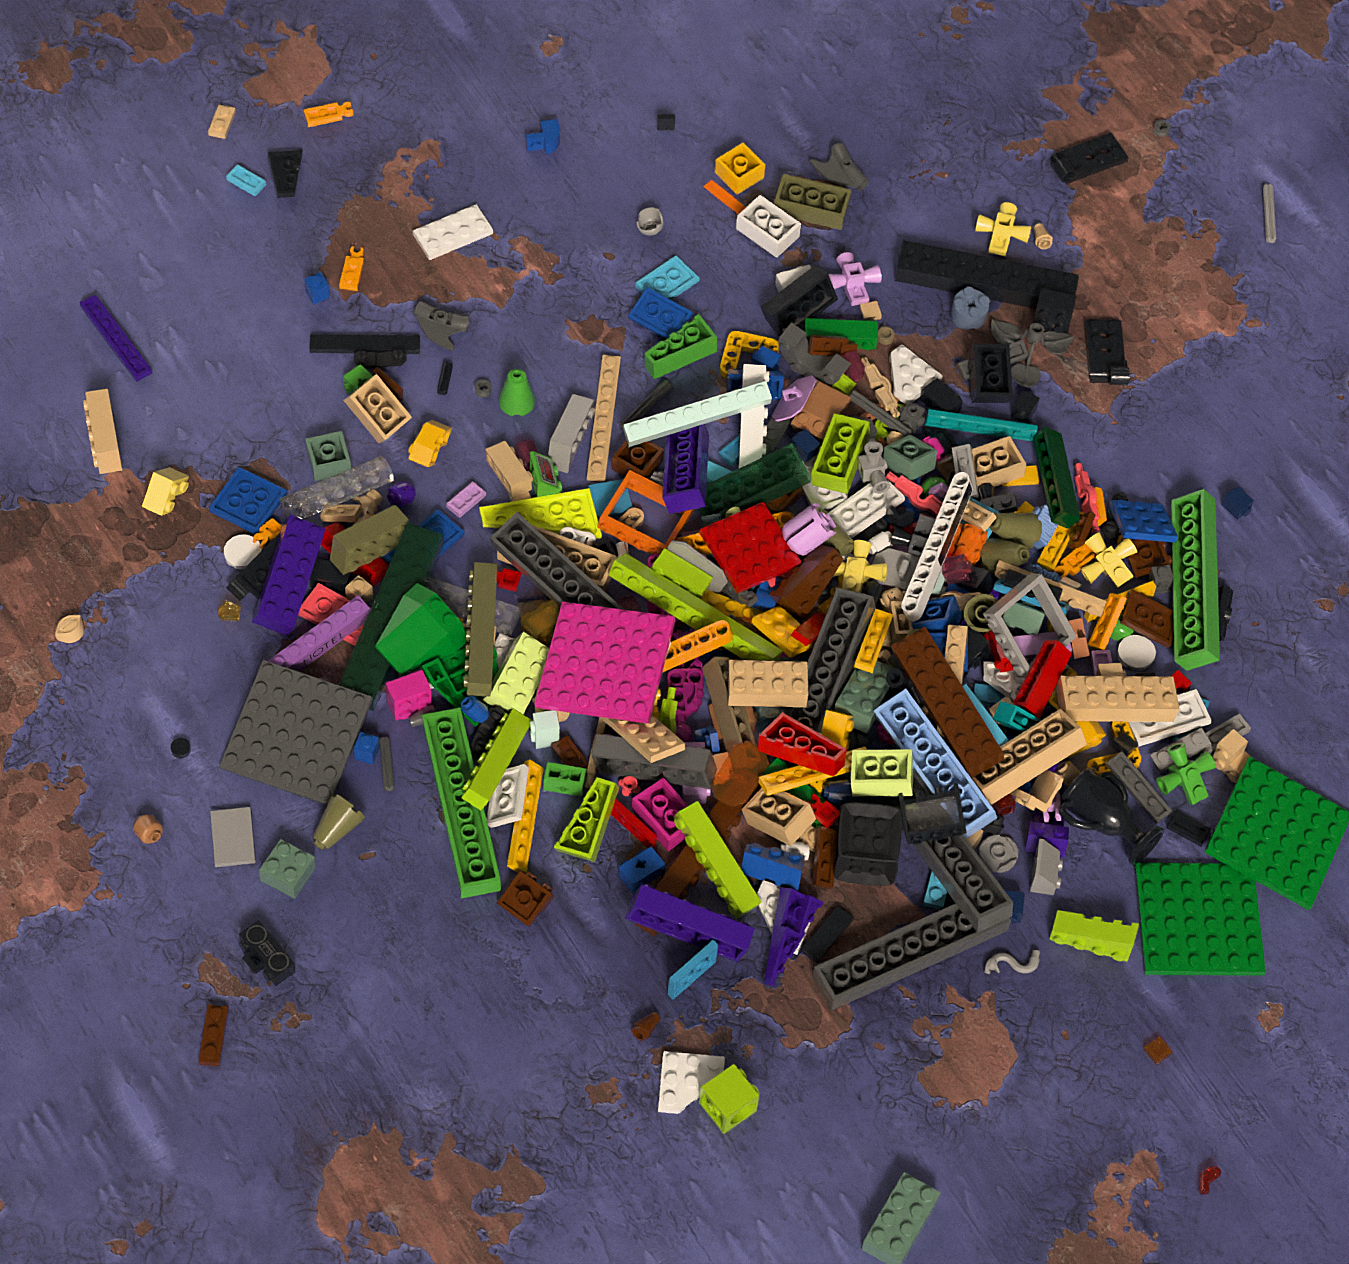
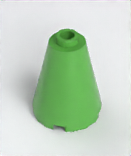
M513 369L508 373L499 395V406L509 416H525L532 411L535 405V395L526 373L521 369Z

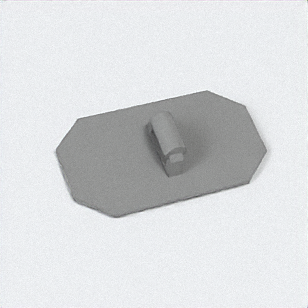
M672 540L666 548L712 576L713 579L708 590L720 592L728 583L722 569L708 560L705 554H700L686 542Z
M891 548L877 553L873 564L886 563L887 577L885 582L876 580V582L907 590L921 556Z

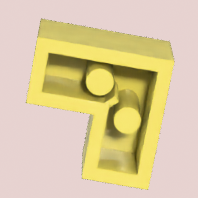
M171 467L153 472L142 507L161 516L170 513L175 505L173 502L175 496L183 494L187 490L189 476Z

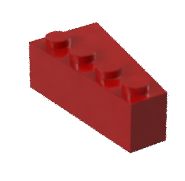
M783 712L759 734L758 751L833 777L845 766L846 748Z

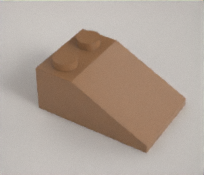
M818 382L803 409L793 418L791 422L792 429L799 433L806 429L822 444L834 413L843 415L852 398Z

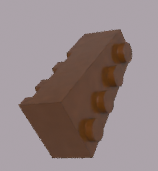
M820 545L803 559L804 563L800 567H795L792 570L793 574L788 579H783L779 583L780 587L777 590H772L769 595L792 617L805 620L844 558L835 548Z

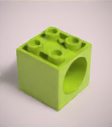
M735 1064L701 1086L699 1104L723 1134L757 1111L759 1091L754 1084H750L747 1081L744 1071L741 1068L738 1069Z

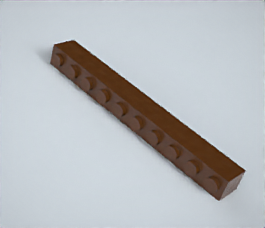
M741 768L708 814V818L724 842H727L731 836L732 828L740 824L743 814L741 809L762 788L758 783L759 777ZM688 844L685 846L655 888L657 891L662 893L668 892L673 894L675 898L686 900L690 887H695L699 881L700 873L706 871L703 864H700L696 859V853L692 847H689ZM635 923L637 927L654 937L658 934L656 930Z

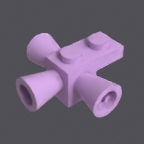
M842 253L836 260L842 269V274H829L834 289L844 286L851 306L868 303L869 296L864 282L881 283L879 266L876 265L863 270L861 262L854 263L852 253Z

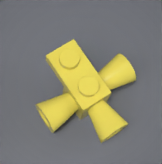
M1002 203L996 221L979 214L975 231L993 232L988 253L1006 257L1011 236L1025 243L1028 242L1031 226L1014 225V215L1017 212V207L1014 204Z
M1100 532L1085 542L1097 554L1095 563L1080 569L1089 584L1102 572L1105 576L1108 575L1117 588L1133 578V575L1121 560L1137 553V549L1129 538H1125L1115 549L1112 546L1106 547Z
M863 540L853 541V557H848L847 563L842 562L833 577L844 575L841 589L861 593L863 584H867L869 578L885 582L887 564L870 565L866 558L872 544Z

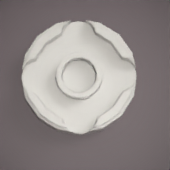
M237 535L227 541L224 547V558L227 564L235 569L243 570L262 549L260 548L259 541L253 543V536Z
M1140 635L1125 637L1119 643L1117 651L1118 660L1126 668H1132L1131 670L1134 671L1149 668L1156 655L1153 643Z

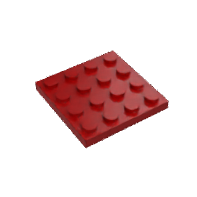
M764 502L699 530V534L737 594L789 572L795 567H800L802 564L798 555L787 545V541L783 538L782 530Z

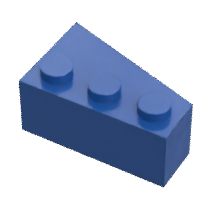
M757 843L746 844L741 870L745 875L762 881L767 878L775 881L776 886L781 887L784 884L798 891L805 855H801V853L796 851H782L776 847L766 848Z

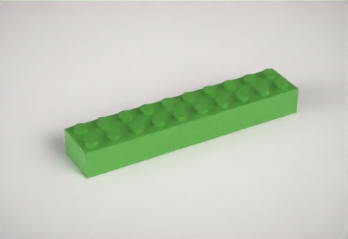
M1204 489L1171 500L1172 524L1178 535L1177 542H1172L1175 662L1186 671L1220 660L1216 499Z
M461 708L423 714L422 727L461 898L501 891L500 875L484 808L479 810L461 798L465 792L462 788L468 779H472L470 773L474 769Z

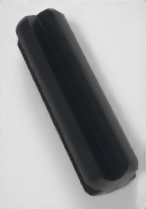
M450 362L443 363L437 388L439 395L447 394L453 364Z

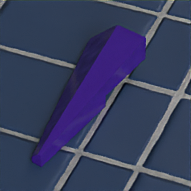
M780 888L764 980L765 985L775 986V979L779 973L784 971L785 962L793 956L806 934L804 930L809 922H813L815 918L813 915L816 910L822 907V901L811 895H804L792 888Z

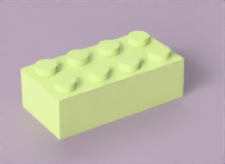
M522 632L514 640L492 681L491 697L484 696L483 701L492 707H500L503 713L509 714L514 708L524 714L542 678L550 648Z

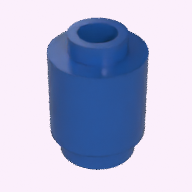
M475 696L463 699L461 711L474 722L483 723L488 718L489 711L487 706Z

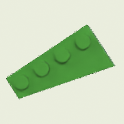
M698 314L694 317L693 321L685 323L678 332L671 333L667 340L659 342L645 352V368L653 379H657L717 352V336Z

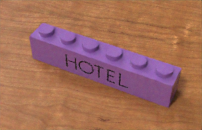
M359 595L276 654L268 662L297 672L301 671L345 639L347 635H350L371 620L370 608Z

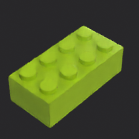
M834 413L811 472L813 486L848 494L858 468V456L863 455L867 439L870 437V422Z

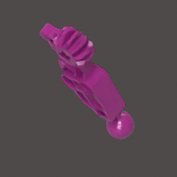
M692 629L686 633L677 630L676 633L672 632L670 642L697 630ZM669 654L666 658L672 657L673 654ZM699 656L694 658V662L686 669L684 668V663L672 668L666 680V692L668 693V687L677 688L675 696L682 699L677 704L675 735L683 742H691L693 737L692 730L685 724V720L691 716V713H697L699 706L702 705L701 698L704 697V674ZM694 677L697 678L699 681L693 682L690 680V678ZM675 678L678 679L680 682L673 683L671 679Z

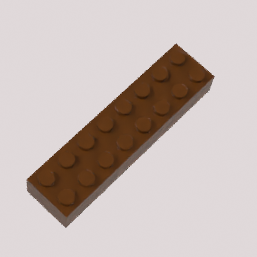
M926 627L892 644L894 656L968 775L973 778L1005 760L1002 749Z

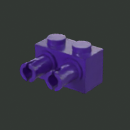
M1039 812L1034 813L1033 821L1029 822L1025 852L1035 853L1039 839H1044L1058 849L1060 857L1064 858L1069 836V827H1064L1065 820L1061 817V821H1057L1054 816L1052 818V825L1045 824L1043 813L1040 814V818Z

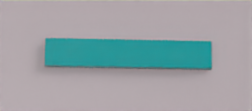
M931 409L928 410L925 420L926 426L999 437L1010 436L1012 439L1032 442L1034 441L1033 437L1037 433V425Z

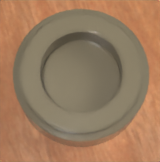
M884 326L878 329V342L880 344L888 345L894 341L895 332L892 328Z

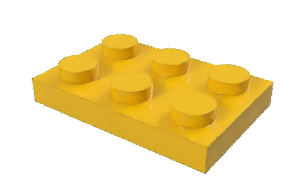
M780 605L754 616L751 622L790 658L813 648L817 640L815 639L808 646H805L793 638L791 634L801 624Z

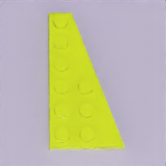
M590 488L479 507L483 527L500 529L518 512L531 525L560 535L561 529L571 527L576 530L590 532L596 538L602 539L601 530L597 528L599 522Z

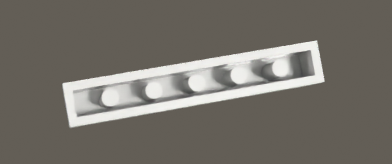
M743 365L742 388L764 381L769 382V371H766V365ZM761 406L741 412L738 474L746 478H760L761 473H765V462H762V455L766 454V444H763V436L766 437L767 425L763 424L764 418H767L768 407Z

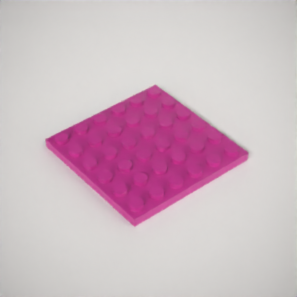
M562 602L534 703L535 707L649 724L676 621L675 617Z

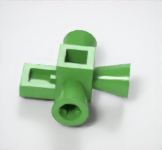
M1177 743L1167 748L1166 751L1175 764L1168 767L1170 774L1156 779L1159 790L1164 795H1167L1175 787L1182 786L1188 803L1191 805L1208 797L1209 795L1200 773L1215 769V761L1208 752H1204L1195 761L1187 759L1185 743Z

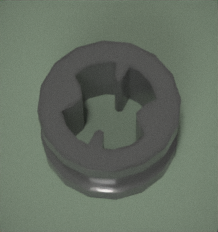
M1158 120L1154 126V133L1159 137L1167 136L1170 124L1165 120Z
M484 379L475 383V394L481 398L488 397L491 394V383Z

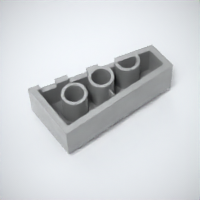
M572 394L550 439L548 457L552 458L553 465L557 466L558 471L568 473L580 442L583 440L584 432L589 427L590 418L593 419L595 414L593 399Z

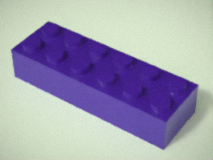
M705 424L667 435L663 500L669 514L699 509L706 505L709 433Z
M291 514L285 520L252 619L253 623L286 636L294 629L325 528Z
M641 885L631 899L625 917L627 920L702 949L714 940L718 944L717 955L736 962L748 951L755 929L746 922L732 920L728 915L716 914L707 907H698L689 900H680L671 893L657 891L651 885Z

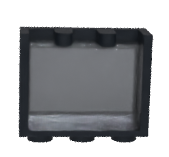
M954 783L955 791L944 793L942 787L935 788V795L925 797L923 791H916V798L904 800L903 793H899L904 832L908 845H917L924 841H938L946 837H959L962 834H967L958 783Z

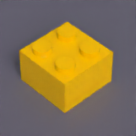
M741 143L716 159L715 173L738 195L764 178L765 164L744 143Z

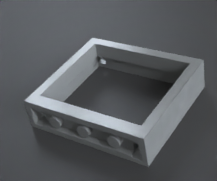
M1030 573L983 613L988 622L987 625L994 632L996 641L1002 646L1004 655L1010 660L1013 670L1016 671L1019 677L1027 676L1035 658L1029 664L1027 663L1001 615L1030 590L1035 594L1059 638L1056 640L1066 647L1077 637L1042 574Z

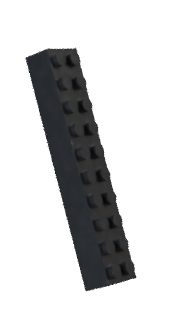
M905 240L902 243L895 281L953 293H958L966 287H972L985 294L989 300L1034 309L1037 308L1041 288L1075 296L1079 279L1078 274Z

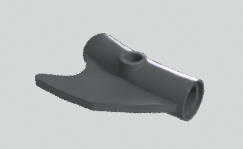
M844 143L832 146L830 160L826 163L810 159V164L827 181L856 188L858 191L863 190L869 183V179L855 164Z
M422 301L417 304L414 310V316H416L427 339L450 351H454V346L450 342L449 337L458 332L468 331L469 316L447 312Z

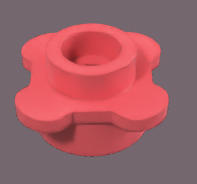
M627 776L618 782L624 796L639 793L641 790L637 779L633 776Z

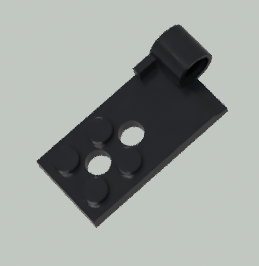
M1112 132L1059 151L1050 157L1054 164L1053 170L1060 180L1067 184L1128 162L1129 158ZM1100 151H1107L1108 154L1101 153ZM1091 156L1093 160H1088L1085 157Z
M1085 319L1084 326L1090 383L1128 385L1130 372L1129 367H1127V360H1125L1121 320ZM1101 334H1105V335H1107L1109 338L1104 339V338H1102L1100 335H1101ZM1108 349L1110 353H1103L1101 350Z
M280 533L226 587L239 601L249 592L259 600L269 570V563H271Z

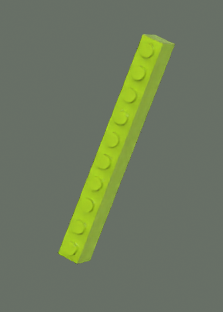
M627 553L614 560L609 572L610 577L695 630L720 620L728 622L733 632V639L722 647L743 660H780L783 650ZM723 630L719 634H724L727 630Z

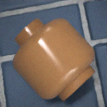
M146 814L139 816L135 820L133 831L143 843L151 844L160 839L163 833V826L153 815Z

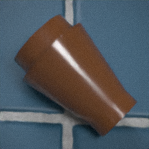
M651 1012L634 1023L631 1029L634 1037L640 1041L648 1039L661 1020L659 1015Z

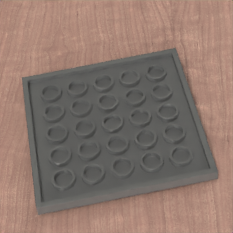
M263 660L219 768L327 806L332 795L336 793L373 698Z

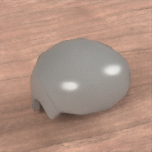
M649 207L639 212L637 227L642 234L651 236L658 234L662 230L664 219L659 209Z

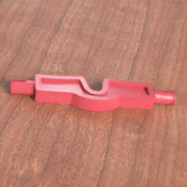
M1077 463L1074 466L1077 473L1074 478L1078 497L1085 499L1081 509L1084 514L1089 511L1096 514L1091 531L1097 533L1100 529L1097 523L1099 514L1096 506V491L1090 484L1088 472L1083 471L1081 463Z
M891 471L886 475V478L894 483V487L908 497L914 507L928 511L936 517L938 516L942 502L931 494L922 500L919 498L923 491L921 486L903 475L898 477Z

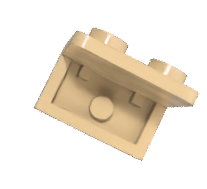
M1046 770L1039 774L1028 794L1019 789H1015L1009 794L1016 797L1014 801L1033 811L1037 808L1046 813L1047 809L1052 805V800L1057 791L1060 790L1064 778Z

